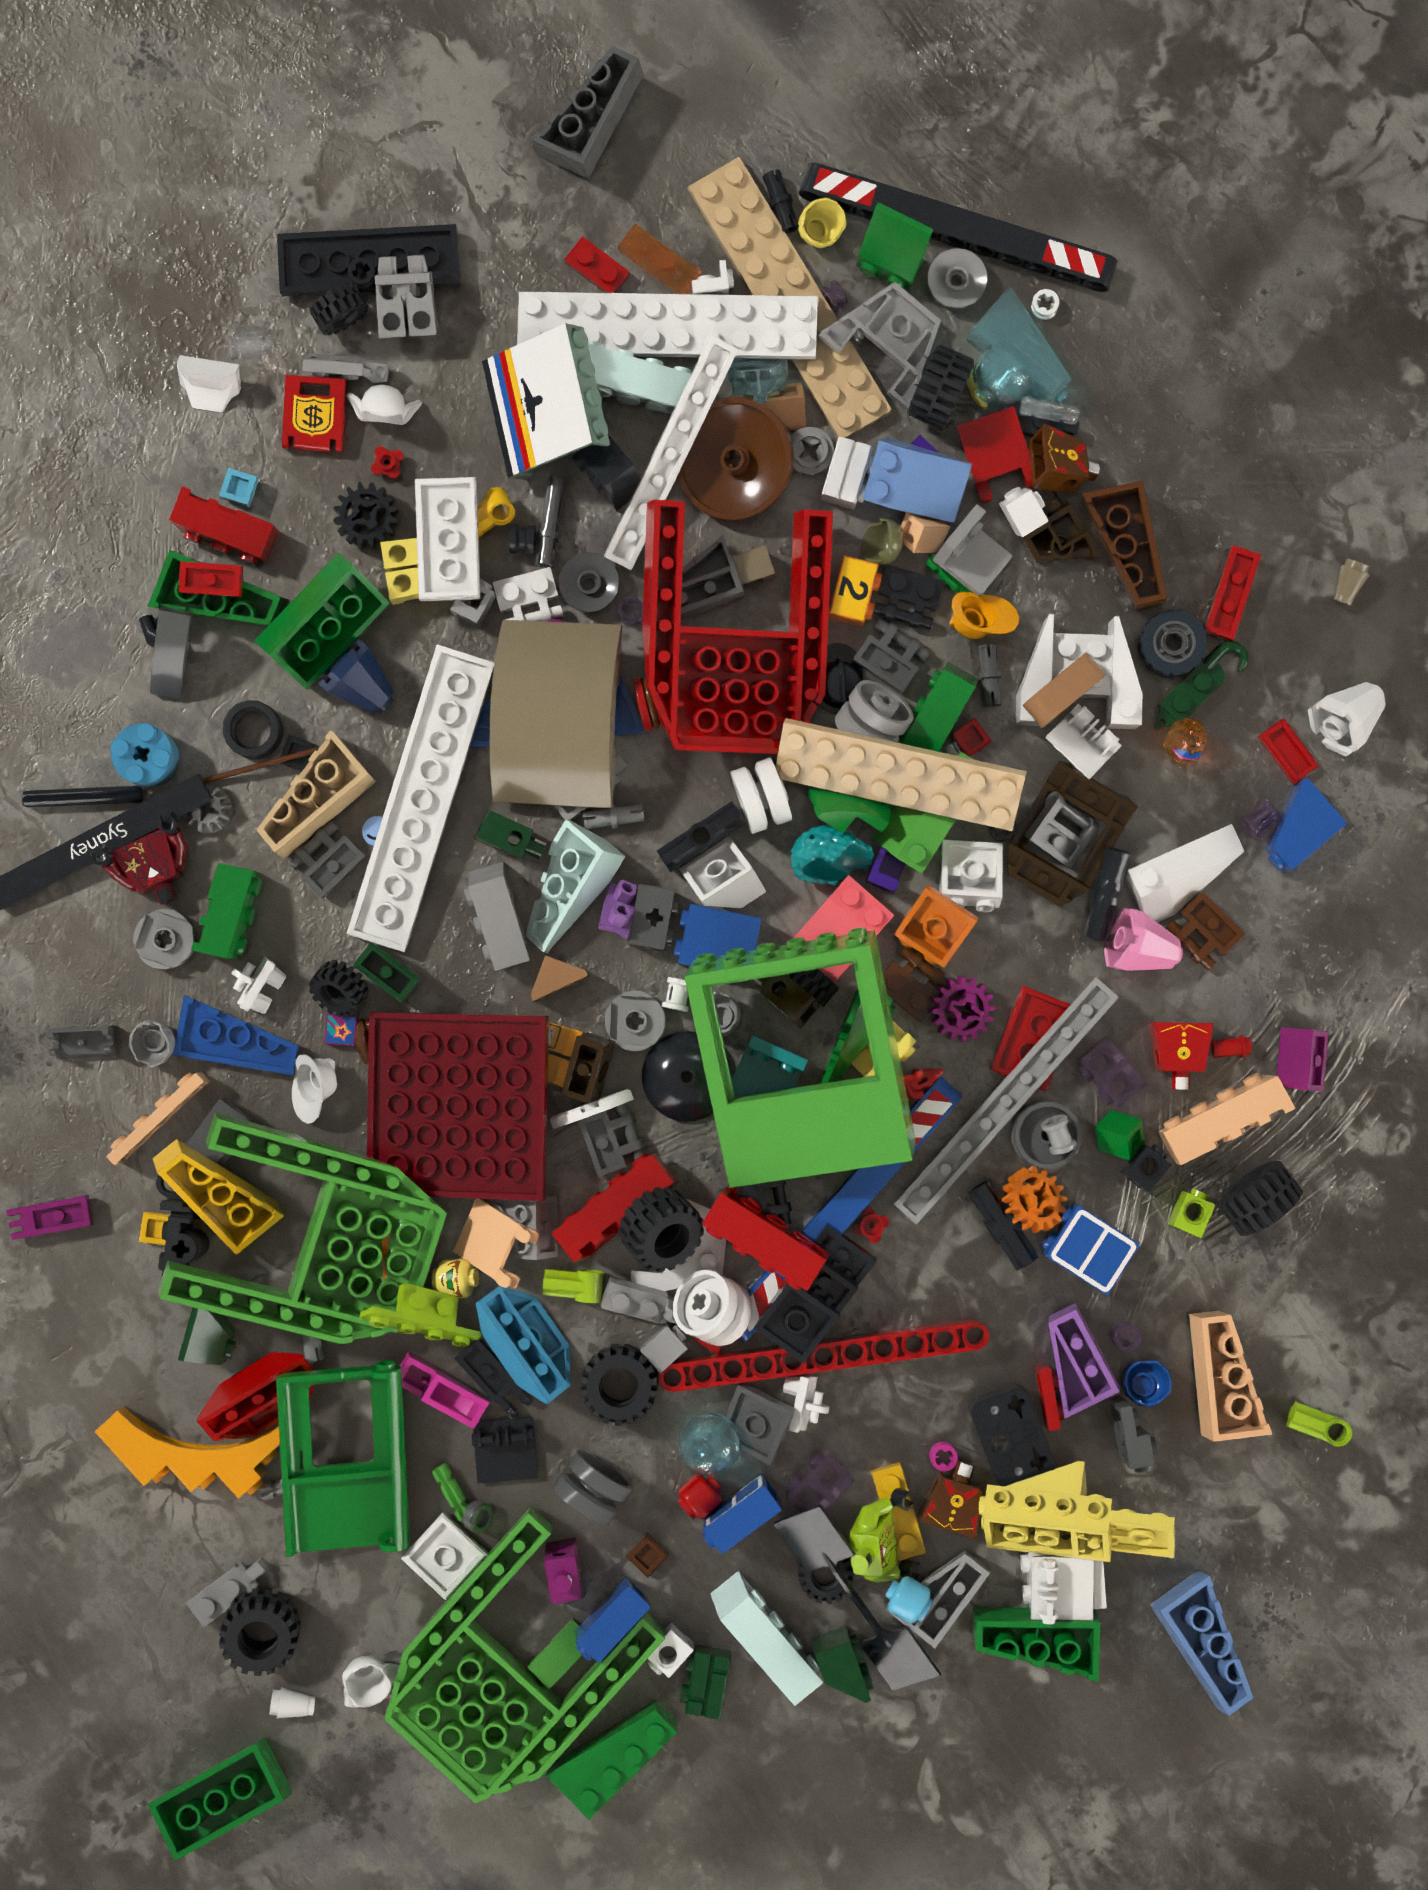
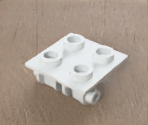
M1078 704L1045 738L1077 770L1090 779L1122 745L1118 742L1120 739L1109 729L1103 735L1101 734L1107 726L1103 725L1099 730L1095 729L1094 726L1100 720L1097 719L1091 725L1090 722L1095 716L1086 706L1082 708Z
M1032 1556L1031 1619L1042 1620L1043 1624H1055V1620H1093L1094 1560L1072 1557Z

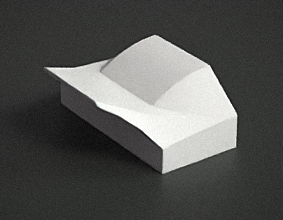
M183 355L179 356L177 361L181 386L186 390L192 408L224 412L230 400L238 395L241 390L239 364Z

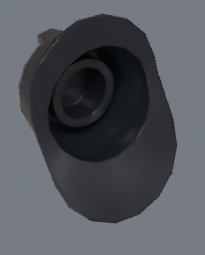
M842 643L827 645L826 690L821 706L832 714L839 712L845 702L849 701V696L856 685L863 681L862 667L852 661L857 654L856 651Z

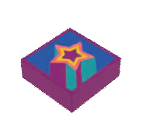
M327 1014L324 1044L355 1046L354 1039L359 1016L350 1015L349 1017H344L342 1015L337 1017L336 1014Z

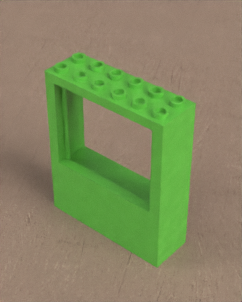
M865 927L849 930L846 935L836 936V933L831 932L817 936L816 940L805 941V938H794L788 940L786 945L775 946L774 943H764L756 947L757 950L745 951L744 948H735L726 951V955L714 956V953H705L696 956V960H693L684 978L729 1188L912 1161L916 1139L875 930L867 931ZM853 963L875 1075L735 1097L712 986Z

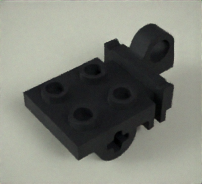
M158 1175L156 1187L162 1195L167 1197V1200L161 1201L160 1210L171 1211L168 1221L164 1222L162 1228V1239L166 1240L165 1252H161L158 1268L162 1270L163 1276L167 1260L189 1266V1262L206 1254L209 1248V1239L205 1232L193 1228L194 1219L201 1220V1218L175 1191L167 1190L164 1186L163 1178Z

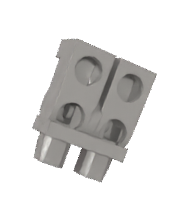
M425 255L407 256L409 273H398L396 256L379 257L378 274L375 275L379 338L406 337L407 335L427 336L439 333L432 271H428ZM405 306H407L408 322H407V318H406V307H405Z

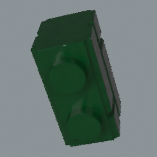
M370 942L353 964V967L365 974L366 977L403 1004L406 1003L423 981L373 942Z
M695 1645L694 1654H690L686 1660L685 1672L690 1673L689 1684L682 1685L680 1703H685L686 1714L721 1719L731 1663L730 1650Z

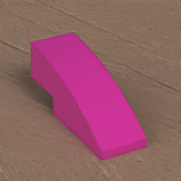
M408 1351L400 1364L402 1388L419 1396L421 1401L474 1429L487 1408L489 1401L443 1370Z

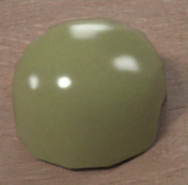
M880 518V523H871L867 526L861 550L862 556L866 561L885 565L894 561L900 554L904 536L898 523L891 519Z

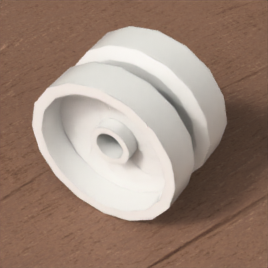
M771 758L756 762L755 773L758 780L756 783L746 767L730 772L739 803L752 834L767 829L766 809H768L773 822L777 825L792 820L788 804L789 799L781 776L778 775Z
M705 1269L692 1273L681 1283L673 1301V1316L677 1326L686 1334L712 1345L724 1346L740 1338L747 1329L752 1316V1300L748 1291L740 1283L726 1278L715 1271Z

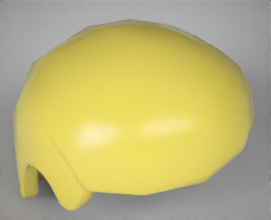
M829 198L812 201L799 217L798 230L800 236L808 245L819 249L832 246L846 228L845 212L838 202Z

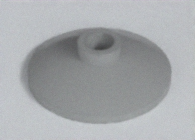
M960 248L949 249L939 254L931 263L927 276L928 287L932 296L942 305L956 309L965 308L977 302L983 295L987 285V271L982 260L973 252ZM953 278H958L961 280L962 284L960 286H954L952 285L951 280Z

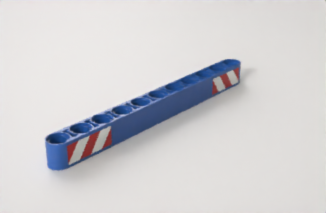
M942 1076L929 1089L925 1090L924 1096L921 1099H917L910 1107L916 1139L914 1152L963 1097ZM905 1162L855 1169L800 1233L814 1241L826 1223H829L843 1233ZM765 1270L749 1288L748 1293L752 1300V1316L747 1329L738 1338L740 1341L745 1343L756 1331L754 1329L755 1324L784 1283L786 1277L776 1271L775 1273H770Z

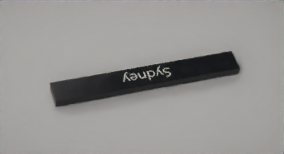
M196 774L1 875L0 910H5L94 864L90 858V850L94 855L102 856L104 852L99 847L100 843H104L107 846L109 855H111L112 851L159 830L158 821L160 815L164 822L172 823L170 818L171 812L176 813L179 820L214 802L202 776Z

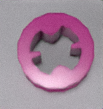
M938 1442L930 1449L929 1458L937 1470L942 1472L949 1471L957 1464L958 1455L950 1443ZM941 1449L943 1452L951 1451L952 1455H948L950 1461L946 1464L944 1461L936 1462L935 1458H939L937 1452Z

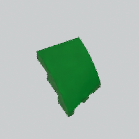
M809 786L810 789L807 796L814 805L813 809L817 817L842 834L856 816L881 832L889 824L891 804Z

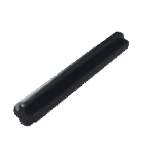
M140 786L30 790L22 793V804L27 808L139 803L143 800V790Z

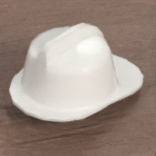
M303 1054L299 1055L295 1062L292 1103L300 1120L309 1124L319 1118L323 1101L330 1097L337 1088V1079L335 1075V1061L333 1059H312Z

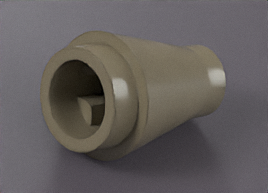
M1346 559L1345 564L1340 567L1334 601L1351 606L1354 598L1369 577L1367 573L1369 570L1368 565Z

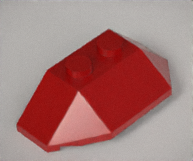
M271 1352L220 1383L196 1418L197 1423L213 1441H222L223 1438L240 1439L256 1437L279 1423L277 1376L284 1373L313 1371L315 1369L303 1354ZM315 1384L309 1387V1400L313 1393Z

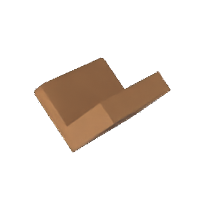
M802 382L742 388L743 398L756 401L772 410L781 419L788 431L806 427L805 396Z

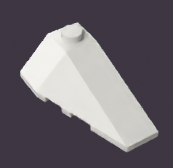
M1230 824L1128 869L1125 881L1138 910L1144 912L1158 923L1180 911L1244 852V849L1233 825Z

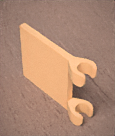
M476 1199L453 1252L461 1258L467 1259L470 1264L492 1277L501 1287L508 1288L510 1286L511 1288H516L520 1277L503 1269L516 1238L522 1243L530 1242L531 1244H536L539 1233L519 1223L487 1201Z

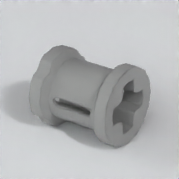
M1066 1115L1053 1116L1041 1123L1042 1130L1046 1131L1051 1144L1049 1150L1052 1155L1067 1153L1077 1145L1076 1140L1071 1138Z

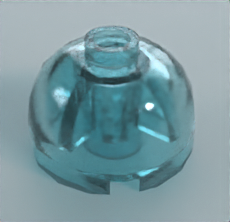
M988 345L980 354L972 372L974 384L978 389L976 394L987 404L991 401L998 405H1010L1017 402L1032 387L1033 380L1030 374L1024 377L1020 372L1023 365L1012 354L998 346L992 350V345Z
M714 1412L694 1417L684 1427L679 1438V1453L684 1464L691 1471L702 1476H715L727 1471L738 1460L742 1449L741 1442L739 1443V1438L736 1434L738 1433L736 1426L727 1417Z

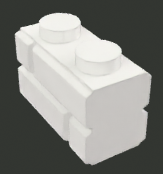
M844 437L838 438L820 500L851 510H855L857 502L863 503L866 489L863 480L866 473L870 474L874 456H871L873 450L871 445L855 442Z

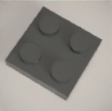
M744 1382L739 1383L717 1438L771 1466L775 1462L795 1408Z

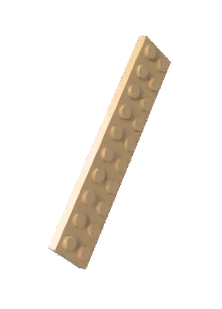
M740 157L688 186L690 195L751 295L818 296L817 335L838 320L785 231L782 232L779 221ZM817 337L816 360L790 359L837 439L839 437L848 439L891 414L892 409L850 339L837 354Z

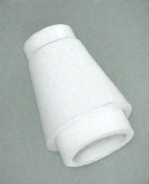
M281 1687V1690L273 1689L269 1715H276V1719L313 1716L316 1697Z

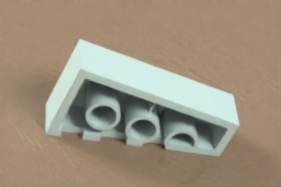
M596 341L588 342L591 362L595 368V380L601 398L613 395L617 396L616 399L622 404L639 405L640 402H645V407L649 410L668 414L673 413L692 374L690 369L681 366L670 368L663 366V362L658 359L646 358V360L634 357L635 354L627 350H617L615 352L605 349L606 346Z
M739 1570L710 1593L720 1621L794 1706L823 1684L819 1673L820 1668L815 1657L812 1654L807 1656L802 1650L803 1645L793 1632L788 1633L784 1628L785 1624L775 1611H771L760 1593L752 1588Z

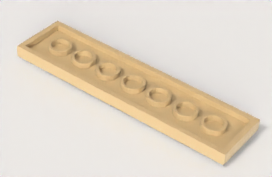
M785 718L775 767L778 775L785 781L1013 831L1027 772Z

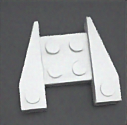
M1049 614L1043 622L1034 651L1016 695V725L1039 726L1022 705L1086 652L1103 670L1106 676L1080 698L1106 699V728L1136 729L1142 725L1143 694L1120 618L1114 616L1108 623V635L1053 633L1054 614Z

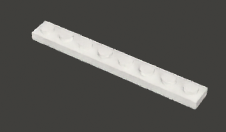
M713 335L709 336L604 557L632 570L645 543L647 502L655 499L666 500L739 350L736 347Z

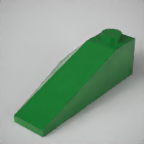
M858 986L819 1084L837 1081L869 1043ZM888 997L891 1016H893L896 1007L891 1005L893 998Z

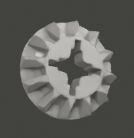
M804 427L794 432L790 437L794 451L793 468L800 474H810L811 476L824 472L831 463L834 454L833 442L829 435L816 427ZM804 444L810 448L818 446V449L815 451L817 461L810 456L801 458L805 452Z
M206 785L214 800L211 807L218 811L219 814L208 813L203 819L204 811L199 809L185 817L188 824L195 830L202 833H215L223 829L230 821L232 802L222 789Z

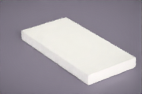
M476 477L415 479L419 600L481 599Z

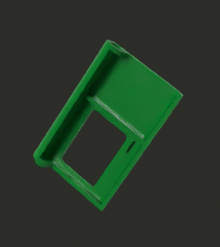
M392 1360L378 1361L376 1365L290 1372L277 1376L286 1557H293L294 1554L301 1552L379 1545L380 1550L384 1552H399L409 1548L410 1526L401 1367L395 1365V1362ZM357 1380L369 1381L372 1403L373 1459L362 1462L315 1465L312 1461L309 1387L313 1384Z

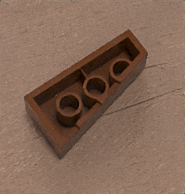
M1143 480L1083 493L1082 503L1134 610L1165 605L1167 595Z

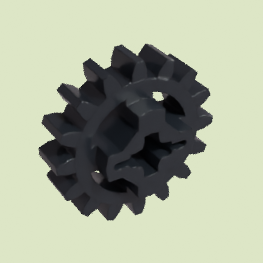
M359 482L357 485L358 490L353 491L350 487H347L349 495L347 497L338 496L342 505L334 506L333 510L340 516L334 518L333 521L336 525H342L338 529V533L341 536L347 535L346 541L350 545L357 540L359 549H363L365 543H368L372 549H375V541L386 542L384 538L386 534L390 536L395 535L391 526L399 525V521L393 515L400 512L397 506H391L395 502L393 496L385 497L387 491L384 487L376 491L375 484L370 482L368 489H365L362 483ZM372 497L375 499L373 501H366L361 498ZM353 504L352 514L347 517L348 510ZM364 511L370 514V520L366 521L363 518L362 513ZM386 512L384 524L382 525V527H380L381 517L384 516ZM365 530L370 531L372 534H359L358 532Z

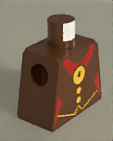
M1044 424L1028 441L1032 488L1072 493L1086 480L1094 481L1098 477L1099 464L1088 461L1087 447L1084 441L1047 424Z
M958 1460L953 1475L944 1472L937 1474L918 1511L917 1516L920 1522L976 1540L980 1517L979 1501L980 1496L983 1494V1489L980 1484L971 1481L975 1468L974 1464Z

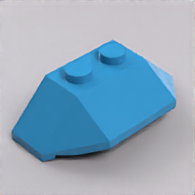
M498 1286L476 1302L482 1336L517 1386L545 1404L550 1403L571 1386V1378L569 1377L570 1345L536 1296Z

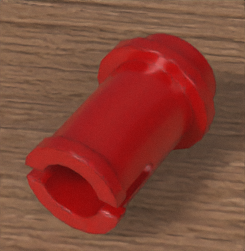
M1239 1034L1238 1038L1212 1039L1211 1041L1214 1059L1231 1056L1245 1058L1246 1055H1251L1252 1052L1250 1038L1244 1037L1243 1034Z

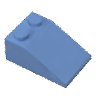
M890 437L881 439L878 442L863 500L891 509L955 523L973 463Z

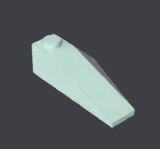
M568 819L564 821L551 843L548 853L552 855L548 871L542 874L541 882H544L540 899L534 902L525 934L544 953L550 951L611 882L625 858V855L607 840Z

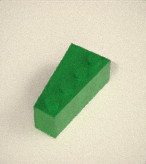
M973 1607L972 1639L976 1651L1013 1661L1018 1659L1030 1662L1032 1666L1040 1668L1045 1666L1060 1670L1064 1674L1072 1676L1077 1674L1087 1677L1088 1680L1099 1682L1101 1622L1095 1609H1093V1620H1055V1624H1043L1042 1620L1031 1619L1030 1608Z

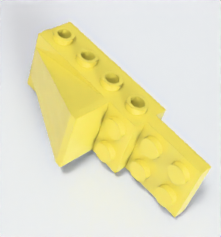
M1082 1461L1065 1465L1005 1487L987 1485L986 1496H980L979 1515H982L981 1529H984L986 1546L988 1548L1110 1562L1111 1551L1174 1558L1175 1517H1168L1163 1513L1141 1514L1129 1509L1115 1511L1113 1510L1112 1499L1098 1494L1086 1496L1085 1462ZM1032 1531H1035L1034 1536L1030 1534ZM1064 1534H1069L1071 1538L1065 1540L1062 1539L1061 1536Z

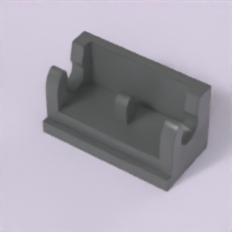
M116 1026L47 1029V1038L52 1039L53 1043L52 1049H49L50 1056H56V1059L118 1056Z

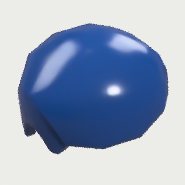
M1149 1360L1133 1363L1126 1370L1122 1385L1126 1396L1132 1402L1139 1406L1151 1407L1160 1404L1170 1394L1173 1382L1169 1370L1159 1361Z

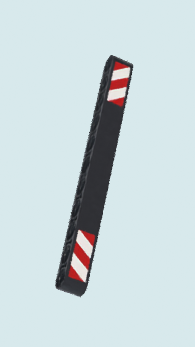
M809 163L807 165L799 190V195L805 200L812 202L816 199L829 198L838 202L845 213L870 221L879 202L932 228L931 240L969 250L975 254L1097 292L1109 291L1118 263L1115 257L1107 253L819 163Z

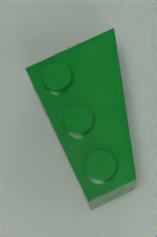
M218 863L207 897L210 900L206 916L202 915L199 922L200 926H204L200 943L193 942L191 951L233 960H240V956L245 955L248 946V938L245 937L247 925H252L255 916V908H252L254 896L259 895L262 885V879L258 878L259 872Z

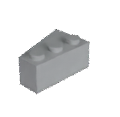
M504 862L469 871L468 888L464 889L468 906H474L477 917L473 918L477 934L484 935L486 945L482 946L485 960L487 963L492 962L495 971L530 961L529 949L514 905L513 893L506 879Z
M965 1550L919 1582L930 1589V1598L933 1600L922 1622L917 1620L915 1623L909 1624L894 1614L892 1615L933 1648H936L989 1576L991 1569Z

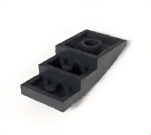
M826 1223L813 1242L830 1255L808 1291L803 1288L797 1290L784 1281L754 1326V1329L803 1364L838 1320L840 1312L856 1293L860 1282L877 1262L875 1256L829 1223Z

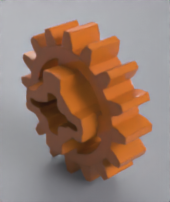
M1032 1166L1029 1169L1023 1167L1007 1179L1009 1183L1003 1186V1190L1008 1195L1002 1198V1202L1009 1203V1208L1005 1210V1213H1013L1012 1223L1015 1224L1021 1221L1022 1230L1024 1231L1031 1227L1033 1233H1038L1041 1230L1046 1232L1062 1221L1060 1216L1067 1210L1061 1206L1062 1203L1067 1201V1197L1060 1196V1191L1064 1187L1063 1185H1055L1057 1179L1055 1175L1051 1178L1047 1177V1169H1042L1038 1172L1036 1166ZM1023 1182H1031V1184L1022 1185ZM1047 1214L1046 1217H1038V1215Z

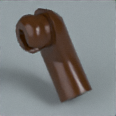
M362 1018L357 1023L354 1039L363 1064L368 1063L369 1018L366 1020Z

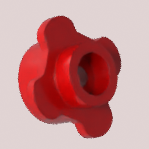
M384 446L377 447L374 450L376 455L375 462L371 465L372 473L377 476L382 474L391 479H396L400 475V462L404 458L403 453L398 449L391 451L386 450ZM386 460H389L390 464L385 465L384 462Z
M867 1207L862 1211L859 1223L854 1225V1232L857 1235L866 1236L871 1243H878L881 1240L884 1228L889 1226V1219L884 1215H877L872 1208ZM869 1223H874V1227L869 1228Z

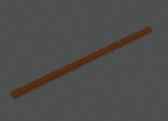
M318 747L205 777L203 780L206 784L309 756L315 750L318 751Z

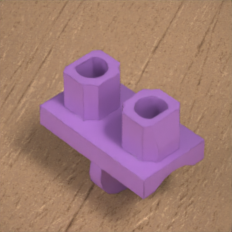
M620 880L618 885L612 882L609 883L598 929L615 932L622 938L627 939L631 929L637 897L636 884L625 880Z

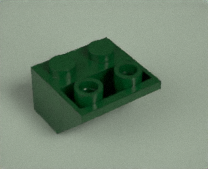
M844 1626L812 1638L814 1654L825 1684L864 1703L870 1702L869 1690L874 1689L866 1662L861 1664L859 1662L863 1660L856 1634L849 1635L847 1627Z

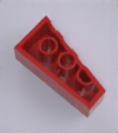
M646 1153L642 1154L631 1164L634 1168L625 1175L623 1172L618 1174L608 1183L610 1185L609 1188L602 1193L598 1192L587 1200L585 1207L568 1216L562 1222L563 1224L551 1233L573 1262L590 1258L619 1233V1229L622 1228L620 1225L621 1218L626 1216L624 1211L627 1207L633 1205L632 1201L636 1197L639 1199L643 1196L642 1193L647 1190L652 1192L656 1187H661L662 1189L665 1187L673 1188L679 1183V1180L658 1154H650L649 1156Z
M728 1185L720 1193L702 1222L707 1227L706 1231L719 1240L725 1238L733 1244L732 1248L741 1255L748 1256L750 1254L759 1260L758 1264L770 1273H775L776 1271L786 1277L785 1282L797 1290L803 1288L808 1291L830 1254L799 1231L794 1230L792 1234L788 1232V1225L785 1221L776 1215L763 1214L762 1209L759 1207L760 1203L751 1197L747 1199L738 1196L736 1193L739 1188H729Z

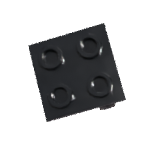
M533 1417L479 1421L472 1434V1446L475 1447L477 1484L538 1478Z

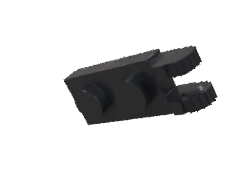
M481 1339L471 1342L469 1346L455 1357V1360L495 1404L498 1403L511 1418L515 1419L519 1413L517 1408L504 1397L510 1390L516 1394L523 1404L529 1406L533 1402L530 1395L516 1385L500 1360Z

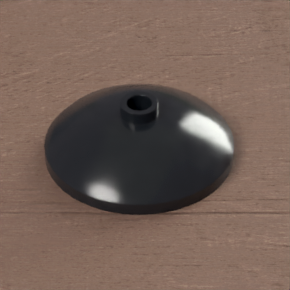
M676 1032L659 1040L647 1054L642 1068V1084L649 1102L658 1112L677 1121H697L713 1114L696 1032ZM727 1056L729 1071H730L731 1080H732L731 1064H730V1061H729L728 1056ZM684 1071H690L693 1075V1079L688 1083L683 1082L681 1079V1074Z

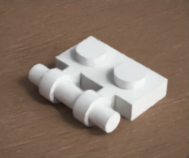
M551 567L493 582L500 612L513 611L514 617L505 620L547 622L548 620L564 616L561 605L550 608L548 605L549 600L559 598ZM539 604V611L523 615V607Z

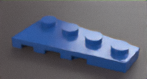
M184 995L173 1055L295 1075V1062L299 1054L300 1045Z

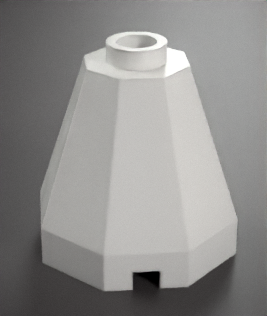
M1365 682L1327 695L1308 709L1312 731L1316 735L1319 732L1323 734L1325 738L1321 742L1326 748L1345 757L1364 745L1386 706L1384 692L1379 686Z

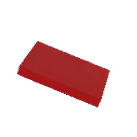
M1021 986L989 1070L1007 1077L1071 1004L1026 986ZM1054 1071L1038 1089L1047 1092Z

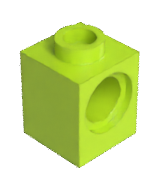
M1192 1188L1191 1192L1188 1193L1181 1190L1167 1224L1202 1238L1216 1204L1207 1201L1209 1195ZM1196 1203L1199 1207V1214L1194 1219H1188L1186 1209L1190 1204Z

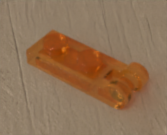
M637 224L632 227L618 246V252L676 294H687L690 291L688 287L692 280H697L702 275L698 267L684 260ZM677 270L683 273L679 280L673 277Z

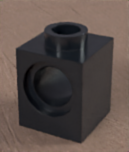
M1144 1144L1123 1167L1120 1173L1142 1191L1150 1193L1172 1164L1165 1160L1168 1154L1157 1145L1153 1144L1150 1147ZM1146 1158H1151L1154 1162V1169L1149 1174H1144L1141 1170V1163Z

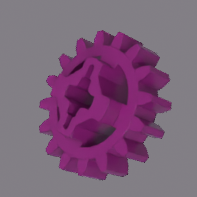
M957 976L956 983L948 978L946 979V988L939 985L936 987L940 994L938 997H930L936 1003L935 1007L928 1008V1011L936 1014V1017L931 1020V1024L940 1025L937 1030L939 1034L944 1035L947 1033V1039L954 1041L958 1037L959 1041L966 1042L967 1035L976 1040L978 1039L976 1031L980 1030L985 1033L988 1031L984 1023L986 1021L993 1022L994 1019L988 1016V1012L995 1010V1006L988 1004L993 995L983 993L987 987L985 984L979 983L976 985L977 979L969 977L966 982L965 977ZM958 991L957 995L948 998L952 993ZM976 998H977L978 1001H979V1009H978L977 1004H976V1002H975V1001H976ZM953 1005L964 1006L971 1013L959 1012L958 1009L953 1008ZM944 1008L948 1014L947 1020L944 1015ZM974 1021L971 1025L966 1027L967 1023Z

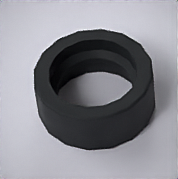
M246 700L237 703L227 712L223 721V735L227 745L237 754L248 759H261L271 755L279 747L283 738V725L279 715L270 706L260 701ZM250 712L264 715L271 727L268 740L258 747L243 745L235 733L238 720L244 714Z

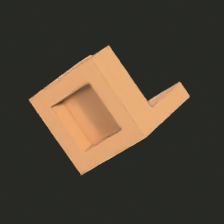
M906 512L901 524L904 536L903 544L913 553H938L944 544L950 526L940 519Z

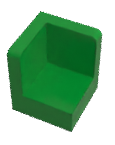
M1111 1110L1095 1126L1098 1150L1131 1160L1145 1144L1143 1120Z

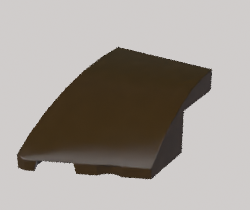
M1031 488L1032 492L1037 491L1043 499L1045 507L1042 510L1048 522L1024 537L1018 535L1017 537L1035 562L1098 557L1101 555L1088 530H1085L1072 504L1068 503L1063 492Z

